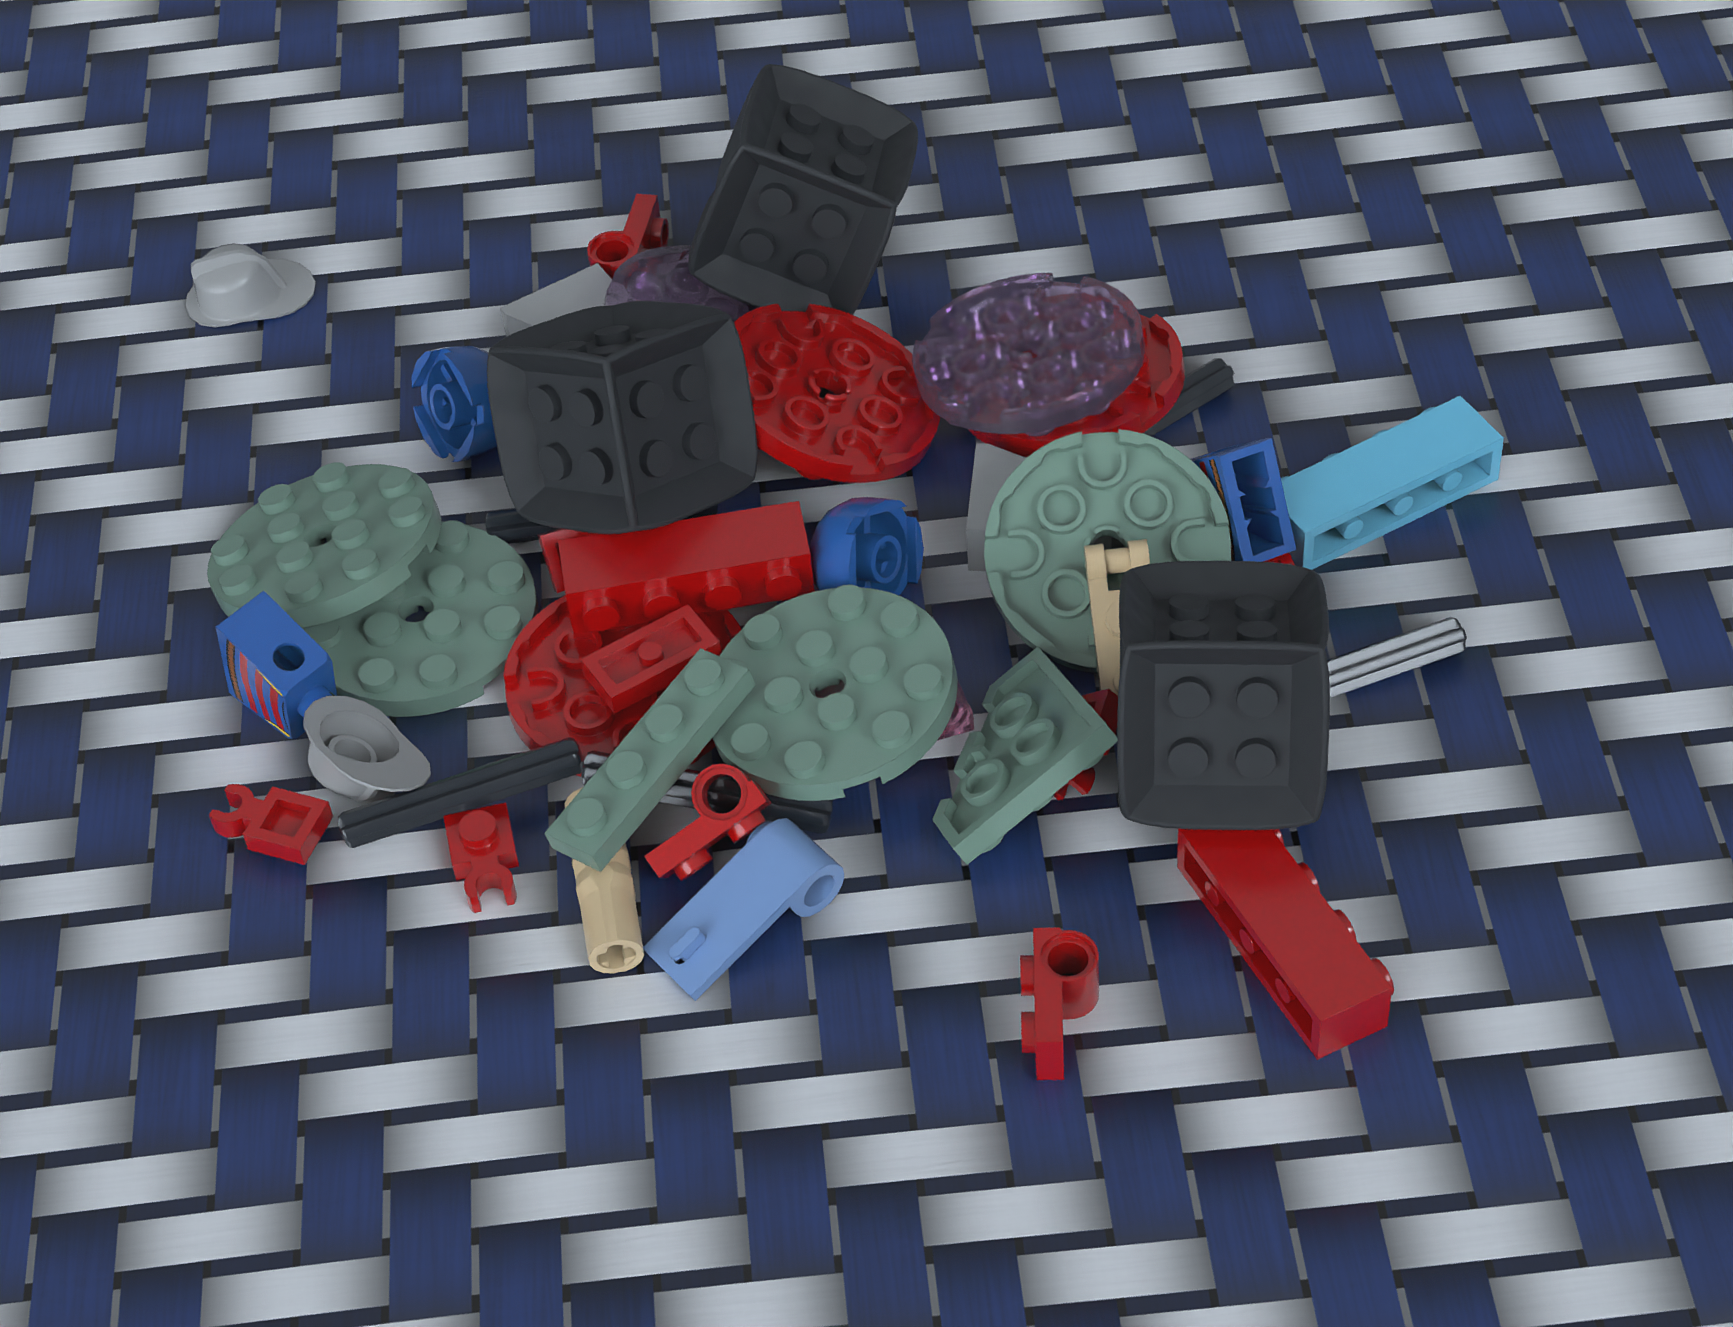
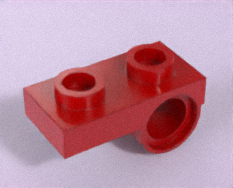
M636 194L624 230L603 232L595 236L587 246L590 266L598 263L632 302L641 301L646 287L654 285L658 251H665L668 244L669 224L667 218H661L658 196Z
M715 764L701 771L693 783L691 792L693 805L700 817L644 856L658 877L668 878L673 873H676L681 881L685 880L713 859L707 851L708 848L727 835L736 843L752 833L759 825L766 822L760 811L772 803L758 783L751 780L740 769L727 764ZM719 777H733L741 788L740 802L735 809L728 813H717L708 803L707 792L709 786Z
M1060 927L1033 928L1034 955H1020L1021 996H1034L1035 1006L1034 1012H1021L1022 1053H1036L1037 1080H1064L1063 1019L1083 1017L1095 1008L1099 999V952L1095 942L1084 933L1074 930H1060ZM1062 974H1075V975H1073V976H1063Z

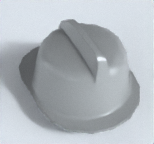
M237 243L226 244L210 250L203 257L191 263L194 285L187 294L185 307L192 320L200 325L214 328L240 322L277 318L292 314L306 306L314 296L316 283L311 271L300 263L287 259H267L246 245Z
M326 696L313 701L305 711L303 727L310 740L308 765L313 776L329 790L356 801L373 799L379 790L389 792L411 791L423 786L430 778V763L423 753L400 733L394 723L381 710L365 701L348 696Z

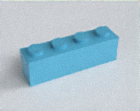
M1458 396L1437 407H1430L1420 415L1395 427L1381 430L1371 438L1340 453L1330 454L1321 462L1291 476L1282 477L1281 482L1297 549L1289 552L1294 564L1313 570L1498 480L1504 437L1461 396Z

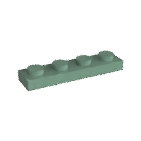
M700 648L544 833L552 849L601 872L755 687L756 684L750 670Z

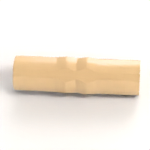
M582 788L573 791L567 797L565 808ZM626 842L601 872L572 858L589 965L596 971L611 974L625 972L636 967L644 957V950L636 908V892L633 885Z

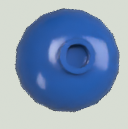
M474 346L444 347L426 351L416 361L412 374L411 388L421 386L423 404L413 406L422 436L435 455L443 459L447 458L450 453L454 457L452 462L477 458L493 451L497 447L487 388L488 352Z
M858 497L851 498L828 510L818 523L810 543L813 581L817 590L837 588L842 585H855L862 588L878 589L899 596L906 588L907 583L917 584L922 571L924 546L921 527L917 518L906 516L902 508L907 505L900 500Z

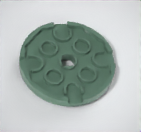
M1119 429L1118 433L1098 432L1083 435L1081 431L1056 439L1039 448L1017 466L1004 482L994 500L986 524L984 542L986 577L992 597L1004 620L1032 649L1039 647L1051 661L1065 667L1084 672L1098 673L1084 546L1092 545L1096 539L1103 536H1111L1118 539L1124 548L1127 547V541L1147 539L1150 564L1176 561H1231L1229 521L1223 503L1211 481L1190 458L1176 448L1159 439L1134 431ZM1125 572L1107 574L1108 591L1120 590L1121 580Z
M340 462L330 463L319 468L312 476L290 485H275L263 491L258 498V503L242 514L212 546L207 569L208 582L219 606L228 617L264 591L301 628L330 622L378 601L411 576L408 565L420 552L431 553L436 545L441 530L440 511L428 484L420 476L407 468L385 464L345 466V464ZM326 538L327 543L322 545L320 540Z
M441 521L440 535L431 553L420 552L408 565L411 576L404 583L378 601L352 614L323 624L302 628L331 658L337 694L365 701L381 710L386 716L413 717L439 713L462 706L484 695L483 686L504 671L508 653L514 641L528 622L539 613L535 585L528 566L517 551L499 537L488 535L487 531L465 525L460 521ZM418 606H423L424 611L430 612L423 621H405L409 615L418 612Z
M842 585L837 588L811 592L785 601L763 614L749 619L744 628L729 642L720 654V657L748 668L756 685L712 739L725 764L740 769L751 780L757 782L765 793L773 796L799 801L833 800L846 797L843 789L863 784L878 777L881 778L882 784L919 761L932 748L950 720L957 697L958 681L949 643L943 630L924 609L908 599L890 592L862 588L855 585ZM841 680L844 682L845 687L840 693H833L824 698H818L815 695V689L821 691L828 686L839 685Z

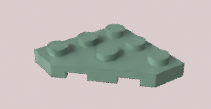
M1036 647L989 686L982 706L988 712L981 731L969 733L953 770L960 778V781L952 799L940 800L932 819L951 847L967 865L981 853L988 852L996 847L1003 839L1004 834L1031 812L1046 806L1060 788L1082 770L1089 769L1097 764L1105 751L1117 742L1116 735L1039 647Z

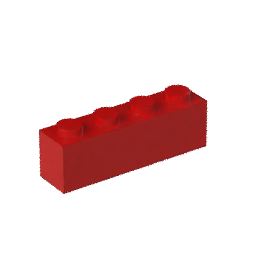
M799 501L679 520L650 530L622 534H594L558 540L565 595L574 635L653 622L687 604L696 614L773 601H784L815 592L811 554Z
M1178 829L1177 868L1317 1060L1388 1026L1391 995L1394 993L1393 981L1388 970L1379 959L1369 958L1357 942L1354 928L1348 917L1339 909L1333 910L1320 893L1314 873L1304 862L1297 863L1286 849L1279 829Z

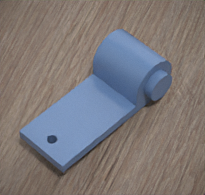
M784 818L773 822H764L751 833L747 844L643 947V950L696 1001L788 908L800 917H809L820 912L830 904L843 884L845 875L843 867L791 820ZM680 959H682L684 963L679 964Z

